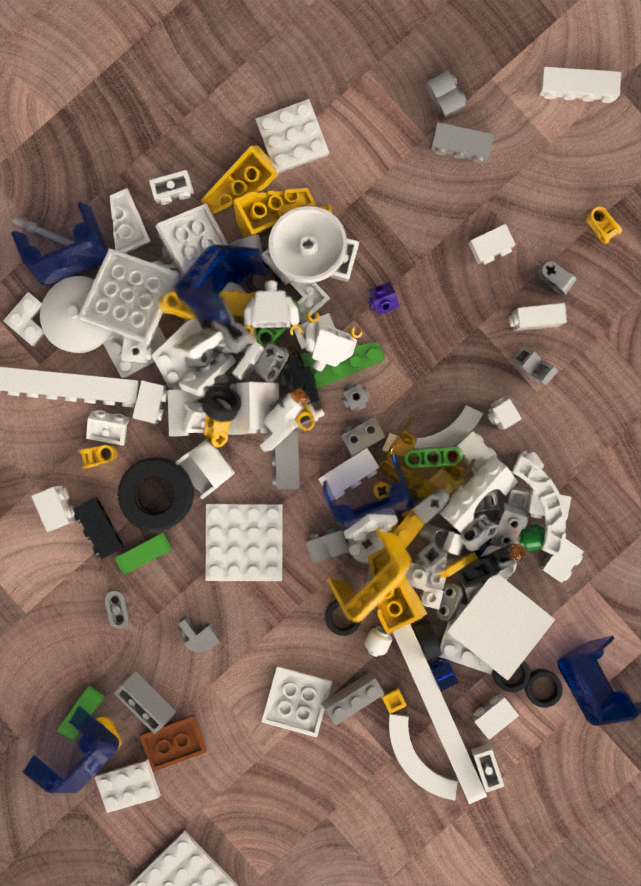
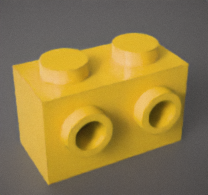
M413 505L403 511L401 514L403 518L399 523L392 526L390 530L391 533L398 536L405 549L425 525L412 510Z

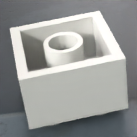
M62 485L49 488L32 496L47 532L76 521L74 506H71L68 501L70 498L69 493Z

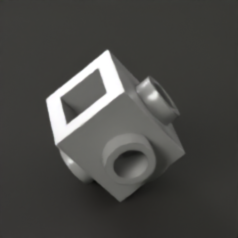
M353 383L345 387L346 391L343 392L344 397L341 399L346 408L350 407L351 410L359 411L367 407L365 403L369 402L368 397H370L366 386L362 387L361 384L356 386ZM354 393L359 394V400H353L352 395Z
M433 542L424 547L418 556L421 561L419 563L421 568L426 573L429 571L434 576L436 573H441L446 568L448 562L446 559L447 553L442 550V547H437Z

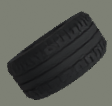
M154 457L136 462L128 468L118 486L117 495L122 513L136 527L148 531H162L177 525L189 513L193 503L194 489L189 478L190 476L183 467L166 458ZM151 476H160L167 479L174 490V498L171 505L161 512H152L145 509L139 500V487L145 479Z

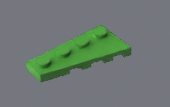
M378 342L356 345L351 357L340 362L335 367L326 364L323 371L313 368L315 359L311 357L310 352L300 354L305 367L309 366L312 370L317 388L385 360Z

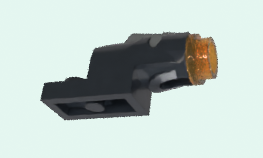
M287 347L289 357L281 369L282 385L288 387L292 393L300 395V393L305 394L308 405L311 404L314 410L322 408L312 370L309 366L304 367L300 360L299 352L296 351L295 347Z
M509 544L479 557L476 561L457 571L464 586L468 587L496 576L501 570L521 562L525 558L526 553L521 544Z

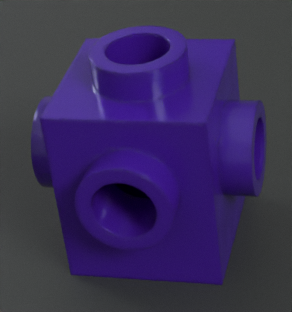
M390 282L368 290L370 294L368 303L371 309L375 308L378 315L399 307L396 292Z

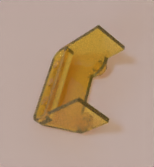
M411 416L379 463V468L388 477L421 499L426 498L438 488L445 489L451 498L467 477L476 459L473 458L466 468L458 464L449 465L446 469L442 466L418 468L407 466L404 460L405 455L410 450L415 449L414 446L417 443L416 437L407 430L414 419ZM411 453V461L418 463L419 456L416 453Z

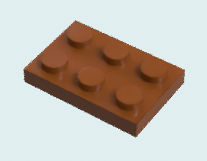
M194 715L164 725L155 734L150 730L139 735L153 772L207 752Z

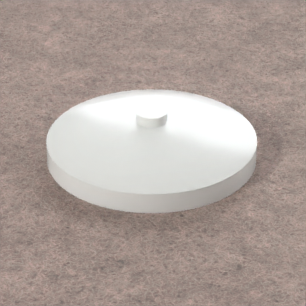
M314 206L295 208L280 217L271 230L269 237L271 259L275 267L284 276L293 281L314 283L324 280L334 274L345 259L347 252L346 232L338 218L325 209Z
M74 276L61 280L48 291L42 302L40 322L43 332L52 344L64 351L71 353L89 352L103 344L112 332L78 318L79 312L94 282L92 278Z

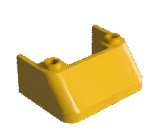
M379 528L375 532L392 560L357 595L354 593L350 583L330 577L327 579L343 612L352 621L358 622L362 620L403 579L411 565V558L398 536Z

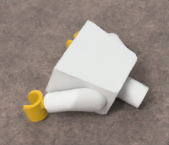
M265 282V291H258L256 297L251 298L245 307L243 321L245 325L243 328L250 329V336L253 334L254 328L290 327L292 335L293 329L299 328L301 334L302 329L298 324V308L292 299L285 296L284 291H277V282Z
M308 311L305 315L306 320L309 322L306 327V343L311 357L315 359L313 368L323 371L326 364L335 367L340 362L351 357L357 343L356 338L362 335V331L357 330L356 334H354L355 326L350 327L346 333L320 322L316 325L315 321L319 319V313L315 312V318L312 319L310 317L311 311Z

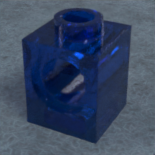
M437 659L430 666L441 691L459 683L447 659Z

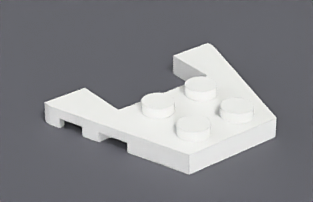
M194 314V320H188L152 353V357L169 389L173 388V386H180L179 382L183 380L185 375L199 369V367H188L185 362V356L176 354L172 348L173 345L187 336L203 331V326L197 314ZM226 372L213 379L214 384L229 382Z

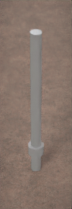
M17 216L13 219L14 224L25 228L27 232L37 233L102 262L106 256L103 253L38 226V223L31 220L28 222Z

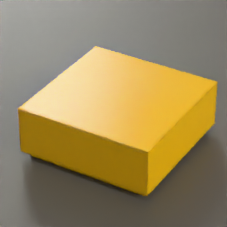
M398 687L381 696L390 714L407 706Z

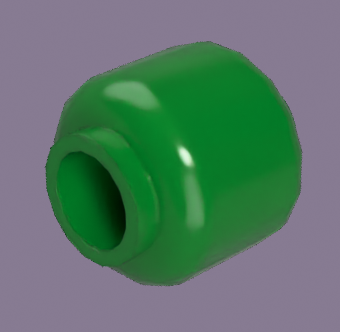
M535 524L522 529L519 540L521 547H525L529 552L541 549L545 528Z

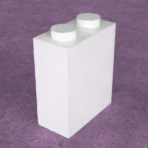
M565 303L517 308L509 316L510 327H513V331L559 327L567 323Z
M237 383V394L241 399V407L237 414L238 430H246V434L257 433V430H261V433H271L264 420L270 413L269 406L279 400V383Z

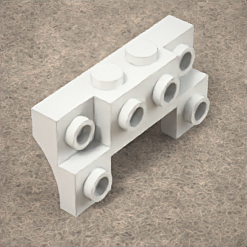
M415 559L414 562L411 561V565L405 574L406 579L412 587L423 590L420 600L423 606L439 610L446 577L439 578L437 573L433 576L429 571L426 573L419 565L421 563L419 559ZM370 565L365 586L372 580Z

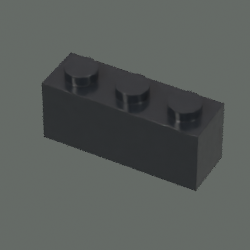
M94 497L74 508V517L78 523H82L85 529L83 533L88 540L92 541L94 545L92 548L97 557L100 556L103 559L125 547L98 497Z

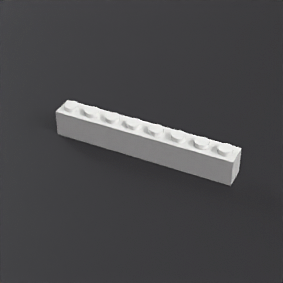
M0 367V391H8L7 395L12 396L27 393V397L38 398L40 394L46 395V399L57 400L58 396L65 397V401L77 402V398L84 399V403L96 404V400H101L104 405L115 406V402H121L124 407H134L141 381Z

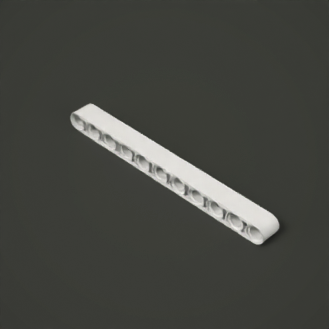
M411 624L393 631L469 804L487 797Z

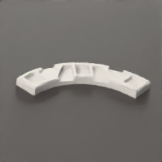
M465 405L460 415L452 424L444 430L427 437L406 438L389 433L382 451L405 457L407 452L415 448L455 446L474 429L483 413ZM430 452L429 456L434 455V454H437V453H435V452ZM411 453L410 457H419L416 453Z
M519 455L511 473L519 476L531 486L539 497L544 510L546 528L541 550L560 558L566 538V515L561 496L553 481L538 465Z
M389 713L391 744L404 771L426 791L445 799L455 800L458 781L429 769L415 752L409 736V716Z

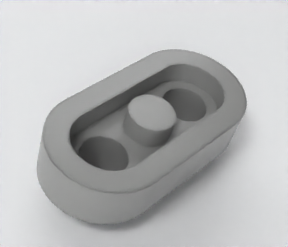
M454 583L445 585L439 610L436 609L437 617L444 621L454 619L463 596L461 586Z
M119 590L110 591L105 597L109 623L112 627L121 629L129 622L125 596ZM113 596L118 597V603L113 602ZM117 615H121L123 620L118 621Z

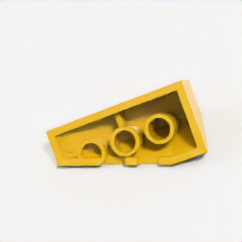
M250 146L200 201L202 204H207L212 215L234 205L233 200L250 192H259L265 189L279 174L272 160L259 146Z
M308 188L262 193L250 192L233 200L237 225L244 238L260 235L272 229L278 219L290 210L304 206H316Z
M385 548L368 556L372 579L392 560ZM405 576L378 603V617L387 634L417 621L427 614L418 595Z

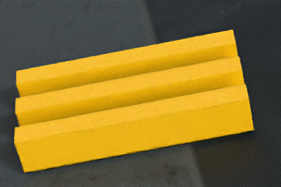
M473 552L465 554L448 564L441 573L437 574L439 578L449 577L478 559V557Z

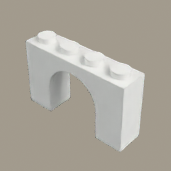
M237 384L230 385V388L237 393ZM173 386V390H168L169 436H190V432H184L182 429L188 413L183 404L184 402H197L204 398L208 389H203L204 393L201 396L182 390L180 386ZM217 399L223 404L225 409H231L227 402ZM237 416L230 423L228 435L246 434V430H238Z
M492 455L440 514L461 533L464 528L475 520L474 511L486 494L497 489L506 496L518 481L507 466Z

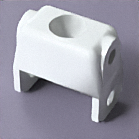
M208 438L175 462L184 468L190 476L189 478L193 486L203 494L200 496L201 499H204L235 474L230 464Z

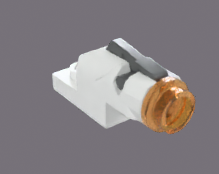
M301 389L287 393L269 406L270 413L266 416L264 422L271 433L263 438L264 442L260 445L264 452L273 450L299 426L294 419L301 409L307 405L306 402L309 400L308 396Z

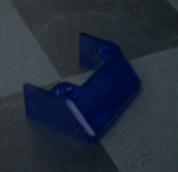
M82 202L77 203L84 222L77 224L73 229L75 243L43 257L36 247L30 245L26 234L17 231L11 232L22 262L40 284L52 286L61 280L76 276L103 263L108 249L91 206Z
M219 244L207 247L174 287L177 298L203 320L231 323L232 319L223 295L219 294L229 282L242 283L249 274L267 275L259 248Z
M393 454L392 458L400 481L390 486L389 496L361 507L352 509L346 503L337 505L327 480L323 481L325 498L335 520L344 530H347L368 514L398 515L412 509L414 498L396 454Z
M613 636L591 640L563 655L557 661L558 669L583 715L594 726L632 721L641 714V702L633 703L627 693L613 691L597 659L604 655V648L615 639Z
M81 706L76 709L69 720V723L83 734L78 741L79 750L85 754L81 761L64 779L35 755L31 757L22 771L48 793L75 794L79 792L119 748V739Z

